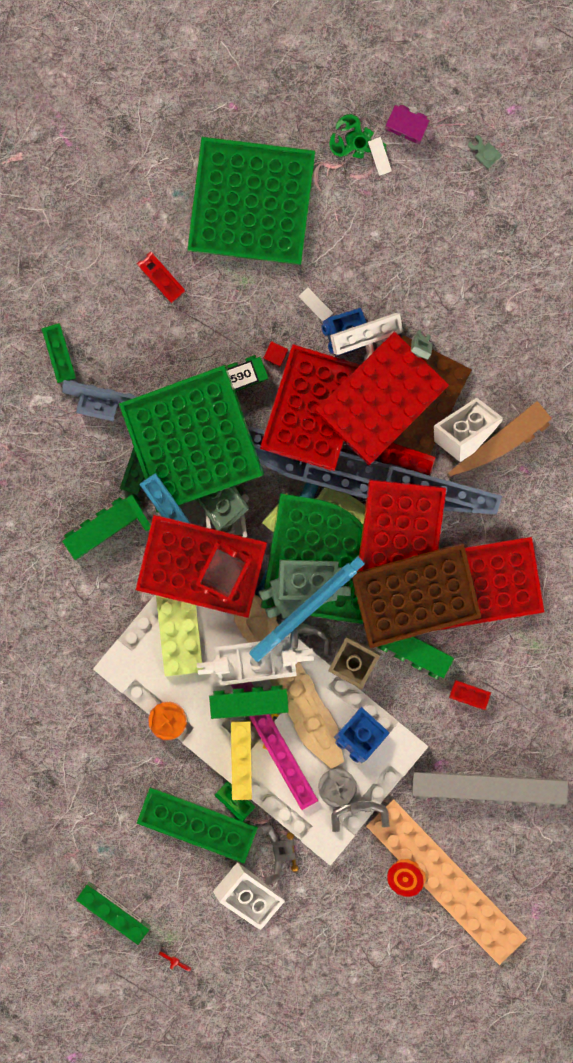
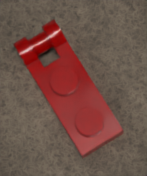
M151 251L143 261L140 260L136 263L171 304L186 292ZM153 262L156 266L149 270L147 266Z
M391 443L380 455L382 463H392L429 476L432 473L436 458Z

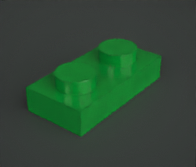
M229 781L214 795L241 822L256 807L249 800H232V784Z

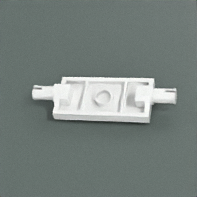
M291 637L284 638L259 662H256L249 652L261 641L215 647L216 659L214 661L197 663V668H206L198 670V675L216 673V675L218 674L220 686L297 676L295 664L302 661H314V655L305 656L306 654H313V648L295 651V649L290 648Z

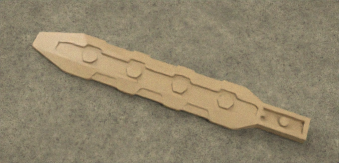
M255 594L249 618L234 615V621L248 643L262 641L279 625L276 621V616L272 618L267 617L265 609L261 608L262 599ZM297 662L295 664L297 676L269 680L272 686L283 685V689L287 688L288 714L304 746L329 768L333 769L344 762L342 749L335 744L336 739L334 736L339 732L338 726L328 708H325L317 694L309 674H306L301 663Z

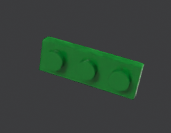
M58 323L41 328L57 383L60 384L64 380L77 379L61 324Z

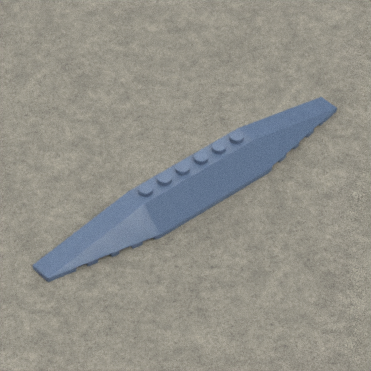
M247 426L260 463L286 477L366 499L369 480L445 487L444 511L483 514L498 513L501 495L374 461L369 466L361 457L341 451L335 471H331L260 449L265 430Z

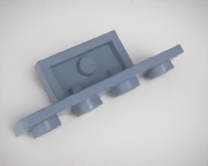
M63 381V393L80 397L76 413L114 421L119 403L137 397L130 393L124 394L112 389H102L94 385L80 384L76 381Z

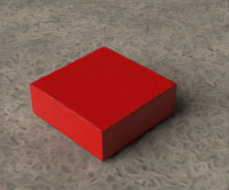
M271 341L263 359L281 367L288 349Z

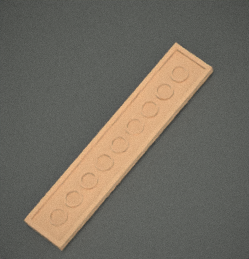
M393 799L385 806L389 813L390 827H382L381 812L366 827L398 860L409 859L416 862L421 870L423 869L426 878L424 887L500 965L527 938Z

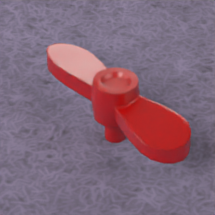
M159 951L158 954L170 961V969L173 970L174 966L178 965L189 972L191 971V967L179 962L180 959L175 956L171 958Z

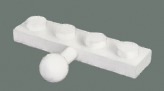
M394 313L330 335L334 354L339 355L366 346L367 354L364 357L365 361L374 352L373 342L388 338L394 331L397 334L403 332L400 314Z

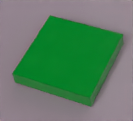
M130 495L126 498L128 504L144 530L150 531L151 518L137 495Z

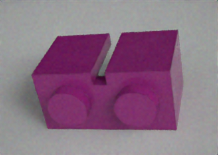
M395 105L386 123L385 130L398 136L403 134L405 139L420 145L430 120L422 113L417 112L415 114L410 112V109L404 105Z

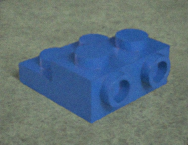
M361 308L335 315L322 321L321 329L323 334L328 336L330 342L328 343V349L330 353H334L330 335L366 323ZM362 346V347H359V348H356V349H353V350L344 352V353L339 354V355H336V354H334V355H335V357H338V356H341V355H344V354H347V353H351V352H353V351H355V350L364 348V347H366V346Z
M361 707L334 738L336 739L335 744L340 749H346L351 753L349 756L354 762L364 763L390 732Z

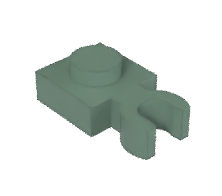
M476 135L475 139L478 141V145L475 146L469 142L468 147L478 152L475 158L489 170L502 155L489 142L484 145L482 138Z
M418 330L411 343V352L418 357L428 360L432 353V343L428 342L431 338L430 335L427 334L424 337L421 334V330Z

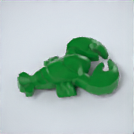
M346 114L340 117L335 128L338 130L342 124H345L341 131L351 128L353 130L345 134L346 146L340 135L337 137L338 142H335L336 133H333L329 141L331 152L338 157H343L355 150L353 157L360 159L364 157L365 152L372 153L368 141L372 140L370 138L374 132L367 127L362 132L361 122L353 114ZM383 143V146H384V149H385V152H386V151H387V150H386V144Z

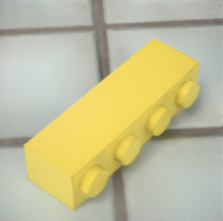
M231 720L232 800H252L251 720Z

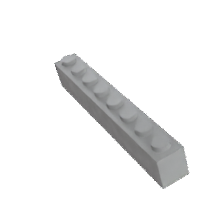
M413 771L412 796H416V799L427 800V797H435L437 801H446L447 798H454L456 802H466V799H473L475 803H485V800H493V804H504V801H512V805H523V802H531V806H542L543 803H549L550 807H562V804H567L568 781L566 779Z

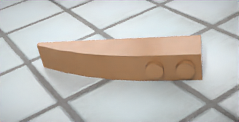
M536 401L479 447L475 453L448 472L447 476L451 477L475 469L506 454L523 442L529 443L535 438L534 433L537 430L542 432L550 426L549 421L552 418L541 404Z

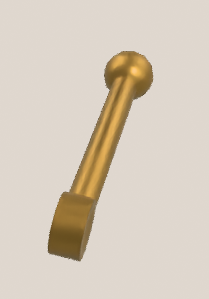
M288 832L286 835L287 839H293L294 834ZM296 859L292 860L291 870L297 872L299 867L296 865Z

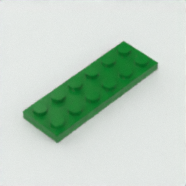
M152 787L149 788L136 823L244 864L258 829L255 825L244 821L241 822L236 818Z

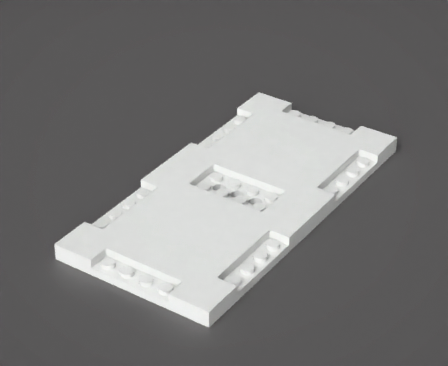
M154 595L93 670L149 715L151 710L162 702H174L180 705L187 716V725L185 731L177 738L232 784L231 720H243L248 716L211 719L209 695H213V691L217 690L233 693L231 685H219V678L216 673L165 676L156 595ZM196 605L202 663L211 662L216 659L215 647L248 643L247 639L242 636L233 614ZM298 639V648L294 649L296 651L310 648ZM314 651L313 654H306L305 656L314 655V661H302L300 663L306 674H309L313 681L317 694L325 708H328L338 726V730L362 707L390 732L364 763L354 762L349 756L351 753L344 749L342 750L344 762L334 767L348 771L356 781L355 797L350 803L371 801L381 804L400 779L406 775L425 752L428 745L355 685L328 672L331 665ZM270 680L252 682L254 687H263V690H268L272 686ZM278 713L279 716L274 723L315 793L318 802L303 810L300 809L268 750L263 749L264 743L254 725L251 727L252 800L331 866L375 810L371 809V812L359 811L355 814H351V811L340 815V831L332 832L331 814L339 807H333L325 803L320 797L318 790L320 778L331 768L304 746L289 714Z

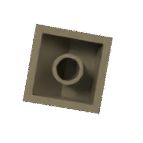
M347 635L328 672L362 689L381 653L373 648L370 649L369 646Z

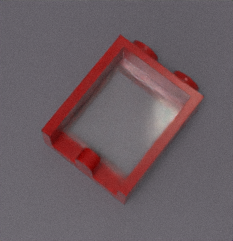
M217 541L195 585L199 586L198 589L208 594L210 591L216 594V598L222 602L227 600L231 602L252 557Z

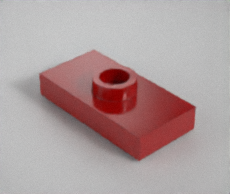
M454 680L449 698L486 710L492 692Z

